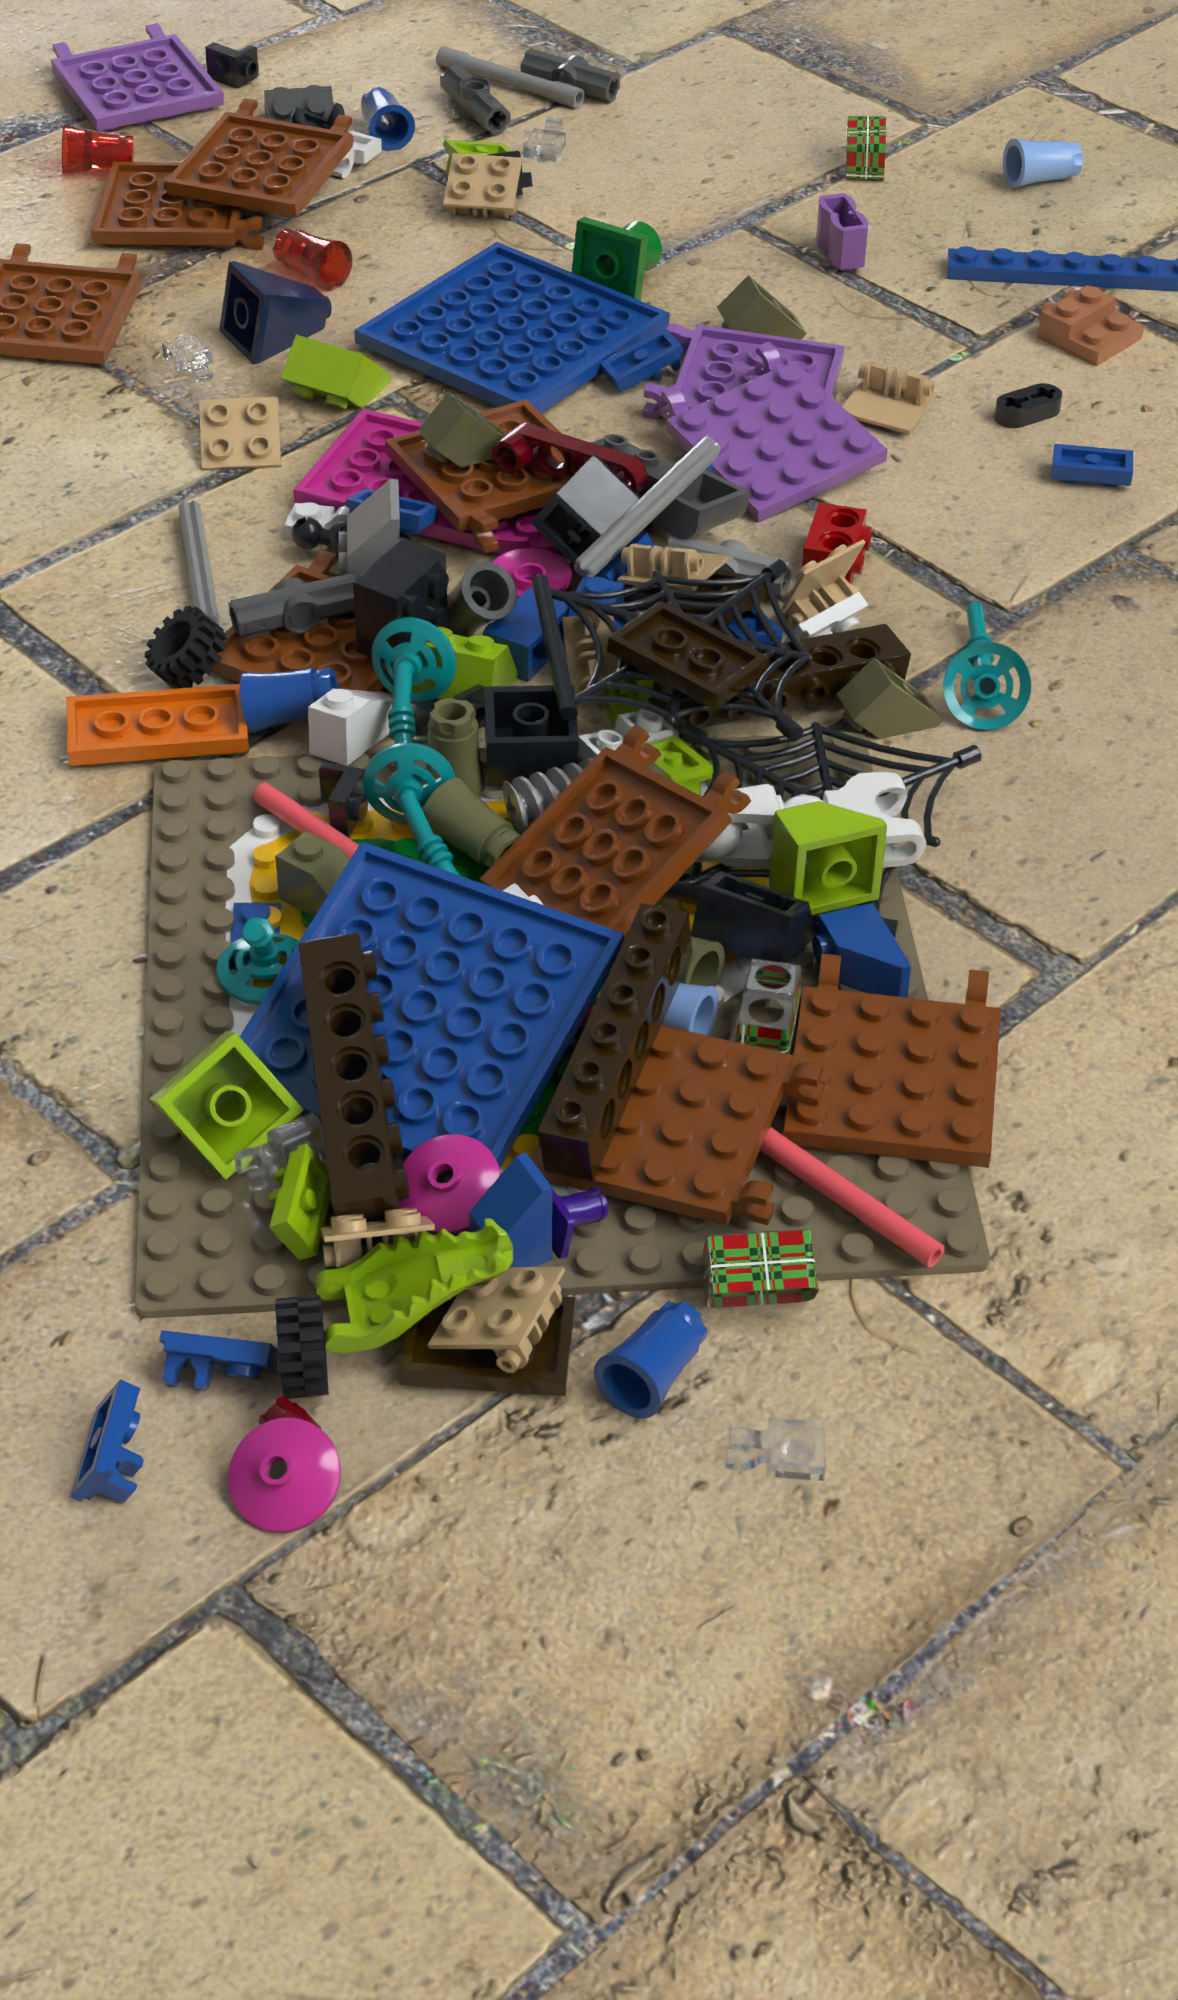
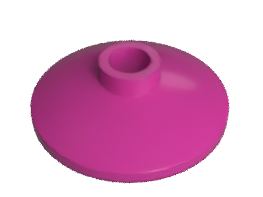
M516 549L500 555L492 562L501 566L510 574L516 586L517 599L528 588H532V578L538 574L547 576L550 588L558 591H565L572 579V570L569 563L560 555L544 549Z
M442 1135L424 1142L408 1156L402 1166L406 1170L410 1198L401 1199L402 1208H417V1212H420L421 1216H427L435 1226V1230L427 1232L438 1234L440 1229H446L450 1234H458L469 1230V1212L501 1175L494 1155L484 1144L464 1135ZM447 1171L453 1172V1177L449 1182H437V1178L442 1173Z
M278 1418L265 1422L253 1429L236 1448L228 1472L229 1492L237 1510L253 1525L276 1533L297 1531L318 1520L332 1504L340 1485L341 1464L335 1445L319 1427L298 1418ZM278 1461H286L287 1471L284 1476L279 1479H271V1467Z

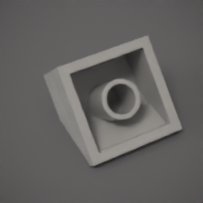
M389 479L347 515V532H339L338 576L355 573L358 578L399 541L398 479Z

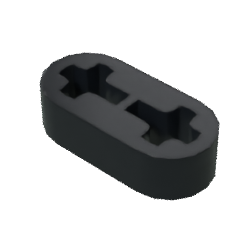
M1040 383L1003 394L996 400L995 421L1003 427L1021 428L1053 418L1060 412L1062 391L1055 385Z

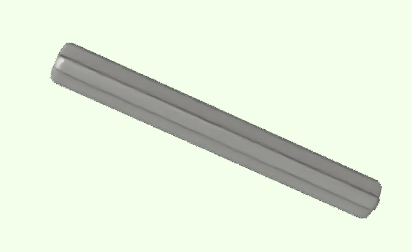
M704 437L576 559L574 564L576 573L582 577H594L718 458L721 451L720 445L714 442L711 437Z
M194 500L190 503L183 501L178 506L193 607H198L219 625V615L200 504Z

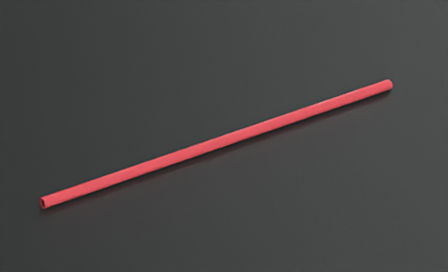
M264 782L256 788L253 795L256 803L301 834L308 831L343 849L349 859L352 858L359 846L357 843L271 784ZM591 1005L588 1013L586 1014L584 1020L580 1025V1027H582L583 1029L585 1028L586 1023L594 1008L593 1005ZM769 1128L760 1149L762 1153L927 1267H933L940 1260L944 1252V1245L775 1129Z

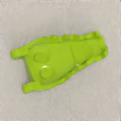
M490 1218L484 1219L485 1226L480 1231H463L458 1236H453L446 1229H440L436 1235L420 1231L416 1241H409L403 1236H397L392 1245L379 1242L367 1254L352 1264L343 1268L319 1272L314 1277L317 1295H320L323 1300L346 1299L350 1323H336L327 1327L324 1332L326 1349L331 1353L347 1354L378 1348L398 1338L433 1309L467 1288L504 1274L513 1263V1245L508 1234Z

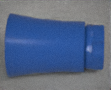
M373 87L370 92L363 95L361 110L368 125L369 136L380 138L382 150L385 151L399 150L406 146L415 132V121L412 114L398 103L392 93L384 88Z
M309 668L272 673L243 672L240 678V699L245 721L250 731L255 734L281 724L307 719L308 706L332 689H340L335 671L332 668L321 670Z
M668 1301L659 1310L652 1312L628 1338L595 1363L594 1379L604 1398L613 1407L631 1417L645 1419L654 1416L669 1389L682 1370L698 1353L699 1345L706 1338L708 1330L702 1322L701 1314L684 1301L680 1303Z

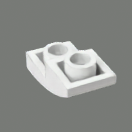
M644 709L638 712L620 714L617 717L614 730H601L598 733L578 736L579 756L583 760L588 758L593 760L606 746L615 751L623 742L624 736L634 725L646 730L650 737L645 743L674 735L678 737L679 732L672 725H668L662 716Z

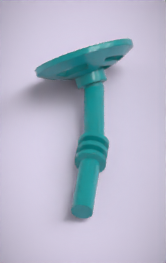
M978 602L970 603L966 608L970 634L967 640V647L961 650L949 663L943 679V693L951 713L963 724L975 729L993 730L1010 724L1024 711L1030 699L1031 676L1026 663L1017 652L1006 645L992 642L991 637L986 632L983 606ZM994 654L1000 656L996 666L991 665L994 661ZM1013 667L1016 669L1020 681L1017 699L1011 697L1013 679L1009 670ZM957 673L963 675L960 690L965 702L959 705L954 693V680ZM1001 675L1006 680L1005 694L999 692L1000 681L998 678ZM968 679L974 680L973 690L975 695L971 698L967 691ZM1000 704L1006 712L992 719H981L973 716L977 706L991 708Z
M414 617L395 619L385 625L377 634L372 646V663L376 675L382 684L393 693L392 709L388 711V726L390 729L389 737L394 740V744L412 743V739L416 736L414 710L410 708V701L426 702L438 698L449 688L456 673L455 652L446 635L428 621ZM412 632L410 642L400 643L394 649L386 641L396 633ZM427 639L436 647L437 651L439 652L442 661V667L437 666L436 658L433 651L425 643ZM382 659H385L386 669L391 678L394 680V682L388 677L387 673L385 672V669L382 664ZM427 678L437 683L433 688L424 692H412L411 689L412 685H418ZM396 760V771H397V770H400V769H399V766H398V763H397V760Z
M398 743L382 749L372 757L365 769L363 788L368 802L383 817L396 823L408 824L418 843L416 851L418 855L422 856L421 859L425 864L459 875L451 863L453 855L451 852H448L446 844L442 843L443 840L440 835L433 834L422 810L431 794L441 784L456 778L450 763L436 750L417 743ZM397 760L400 770L391 774L386 784L375 780L383 767ZM419 760L428 764L436 770L440 778L435 780L427 769L414 764V761ZM379 798H383L384 801L388 804V806H390L392 809H394V810H396V811H398V812L404 813V815H403V814L396 813V812L390 810L389 808H387V807L380 801Z
M255 917L248 920L243 926V937L231 943L221 953L217 962V978L222 989L234 999L252 1005H260L270 987L248 986V983L252 978L261 981L277 978L283 968V965L280 964L279 955L285 954L288 960L299 940L285 934L274 933V928L268 920ZM234 953H237L235 960L237 972L232 975L229 970V962ZM246 955H250V963L245 966L243 960Z

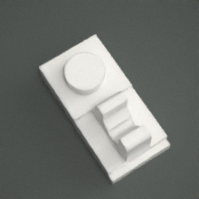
M857 592L799 624L793 632L798 640L854 630L860 624L857 617L869 605L860 592ZM787 637L782 643L790 642V639Z

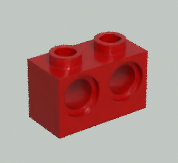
M819 502L803 548L802 567L813 560L816 563L825 560L833 550L845 544L849 547L864 540L866 543L844 577L851 584L854 574H862L865 551H869L872 527L865 526L867 509Z

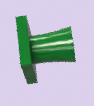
M587 217L577 220L572 273L641 301L644 271L653 269L659 263L662 255V244L657 232L650 225L641 221H633L620 228Z

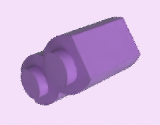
M840 193L820 196L816 231L817 244L828 252L829 262L838 270L852 271L856 268L864 267L868 220L863 214L856 211L855 201L847 194Z

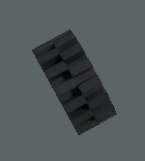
M185 606L183 611L177 609L173 612L174 618L172 619L167 616L162 621L164 623L162 629L156 627L154 630L155 639H149L146 645L150 648V650L145 651L144 656L147 659L145 662L147 667L175 689L193 687V681L197 685L201 684L204 681L203 675L205 673L210 676L214 672L211 666L214 663H220L223 657L219 655V652L225 651L227 646L223 642L227 640V636L223 632L224 629L195 606L194 608Z
M311 1295L275 1299L277 1345L283 1396L292 1399L329 1395L321 1296Z

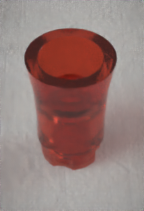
M63 124V174L110 172L113 162H134V136H120V133L94 131Z
M288 228L280 231L276 236V243L273 247L275 258L287 268L308 278L324 291L337 289L349 277L352 268V253L344 242L325 239L303 230L293 231Z

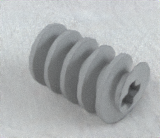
M591 758L582 760L579 765L575 763L566 764L562 770L554 767L548 769L546 774L535 772L530 774L529 779L520 776L514 778L511 784L504 781L503 799L511 822L515 825L520 835L529 828L528 821L532 820L534 822L592 761Z

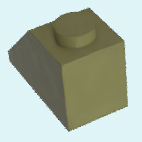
M749 275L717 306L724 319L721 325L725 329L802 339L807 334L796 315Z
M449 392L446 393L418 429L428 442L425 449L442 463L450 459L460 467L493 459L492 447L506 436V433L499 426Z
M875 658L837 693V696L846 708L843 716L847 722L857 731L862 732L866 729L879 739L935 728L943 722L925 694Z
M305 831L275 856L279 899L315 917L350 861L349 857L343 849Z

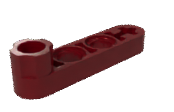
M529 423L517 425L492 447L493 460L499 464L501 471L507 474H515L525 466L570 480L586 463L585 457L591 458L596 454L635 492L647 482L646 468L638 458ZM551 446L557 448L562 453L564 463L558 461L553 456Z

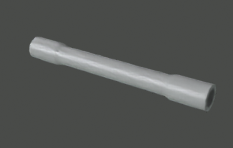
M442 46L437 52L436 63L438 66L447 68L448 66L459 64L469 74L534 93L576 109L583 103L584 90L582 88L533 76L472 57L468 53Z

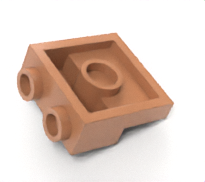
M1086 285L1079 290L1069 289L1063 299L1057 303L1048 301L1043 305L1039 313L1038 338L1098 366L1141 340L1144 325L1131 320L1125 314L1114 312L1116 298L1103 293L1097 287Z

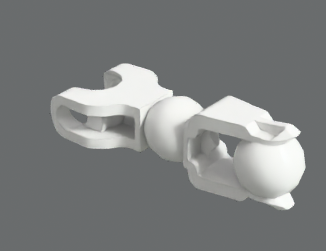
M869 772L853 776L839 790L825 791L823 801L816 796L801 794L789 798L783 803L781 795H776L774 787L769 784L737 789L747 794L751 802L739 813H728L733 821L695 862H721L729 867L769 868L771 864L775 811L816 801L883 819L887 824L883 868L906 866L916 862L925 851L926 839L920 825L915 820L895 818L902 810L907 798V790L902 778L898 774L891 772ZM890 792L884 797H878L883 793ZM742 823L760 824L757 828L742 830ZM909 841L908 843L899 846H893L891 844Z

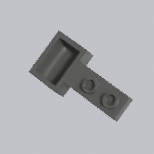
M610 434L606 435L603 439L591 442L630 454L643 463L647 471V482L636 492L640 497L674 466L660 459L656 452L642 450L628 443V439L620 435ZM704 470L650 523L678 538L687 539L741 517L747 509L750 491Z

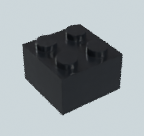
M401 538L353 581L358 653L372 658V646L377 634L385 625L395 619L414 617L428 621L436 627H447L450 619V610L448 609L447 600L449 576L446 573L445 553ZM412 632L396 633L386 641L394 649L400 643L410 642Z
M553 685L484 687L487 786H503L504 781L511 784L514 778L520 776L529 779L530 774L535 772L546 774L548 769L554 767L562 770L566 764H578L579 737L577 717L571 721L561 719ZM572 685L573 693H574V696H575L574 685Z

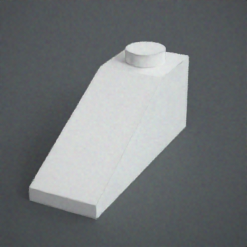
M332 689L308 706L309 754L345 766L351 764L389 734L388 711L392 709L393 695L384 692ZM410 701V708L414 710L415 715L419 703Z

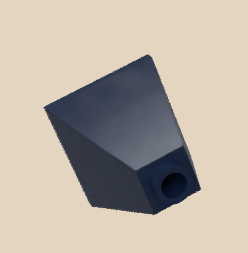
M236 261L229 262L219 331L253 365L261 363L292 347L296 334L308 338L325 328L326 319L331 316L332 305L330 299L321 294L315 287Z

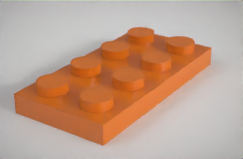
M240 684L66 697L69 766H93L102 763L141 762L144 760L167 758L184 759L193 756L231 755L249 752L247 723L240 699Z

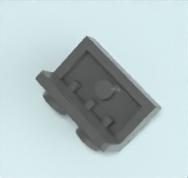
M310 85L306 88L288 89L277 87L273 90H264V108L267 119L292 123L291 118L296 107L328 119L334 106L331 86Z

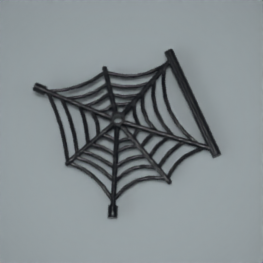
M776 559L763 568L761 574L719 580L663 576L659 570H655L652 573L653 579L627 589L599 593L558 591L550 588L547 576L543 574L534 576L531 583L561 719L564 721L574 720L578 715L577 705L581 703H613L641 708L666 718L668 725H674L678 718L698 711L715 710L703 704H696L679 710L680 703L690 700L692 697L682 694L681 691L673 688L671 696L644 686L618 682L629 676L651 680L668 686L643 671H637L639 669L630 665L624 667L625 662L619 658L616 671L597 682L603 663L602 644L594 625L580 607L591 610L608 626L613 634L618 629L609 616L622 619L628 624L646 610L630 612L626 611L627 609L649 605L665 598L666 604L682 611L680 607L714 610L709 614H685L708 626L717 620L720 632L768 656L769 659L773 656L779 657L759 678L755 688L749 684L735 695L736 697L752 700L759 707L726 702L718 709L750 712L773 719L776 722V729L790 742L799 740L804 730L789 715H782V695L791 675L804 663H811L813 656L807 653L781 611L771 583L787 572L785 562L781 559ZM667 583L700 587L748 585L741 589L721 592H693L670 589ZM764 584L776 617L797 651L785 649L770 627L761 609L756 590ZM655 585L660 589V592L647 598L630 602L603 604L592 601L632 595ZM749 595L751 596L757 617L774 646L760 644L738 611L736 605ZM674 596L691 599L731 598L724 603H699L677 600ZM553 599L564 602L578 615L588 629L595 645L596 661L592 677L586 689L575 696ZM729 610L732 611L734 619L748 641L736 639L725 626L723 615ZM788 660H794L796 662L786 670L778 683L773 706L761 695L765 682L778 667ZM606 688L627 690L670 703L669 711L636 699L596 694Z
M689 722L684 723L679 731V738L697 748L706 747L711 756L714 774H712V781L702 797L711 790L714 781L719 776L720 762L718 754L734 763L736 777L740 782L735 789L742 788V768L755 774L754 786L762 785L764 779L777 787L776 795H781L782 800L784 791L791 794L792 798L801 794L814 796L812 795L813 793L823 790L819 796L823 801L824 792L833 790L832 785L840 789L846 785L845 782L831 777L829 768L852 777L859 773H865L827 759L825 750L854 760L885 768L913 772L902 777L905 787L912 785L907 791V798L901 810V818L909 819L908 811L914 793L924 779L941 773L927 798L923 817V834L926 839V845L938 847L941 843L938 837L932 836L931 816L935 798L944 780L955 767L962 769L980 762L982 759L980 749L976 745H971L954 752L952 758L881 745L821 726L818 722H813L811 727L803 729L804 732L801 738L812 734L813 738L792 747L750 755H739L728 748L766 747L790 741L785 736L747 741L712 740L707 737L706 731ZM822 734L878 752L937 764L924 767L857 753L823 741ZM813 745L815 748L792 759L769 765L759 766L754 763L795 754ZM814 757L817 758V764L801 772L783 777L772 773V771L788 768ZM819 771L821 781L813 786L799 788L790 783L804 779ZM890 792L883 793L878 797L886 796ZM742 823V830H748L747 823ZM694 862L689 879L683 882L676 881L662 897L697 904L701 889L700 884L708 881L719 871L739 878H769L770 870H729L733 867L725 866L720 862L700 872L701 862ZM896 867L885 868L881 877L878 900L857 905L873 903L879 912L884 885ZM838 909L812 915L814 925H818L820 914L838 911ZM883 918L892 935L896 938L898 920Z

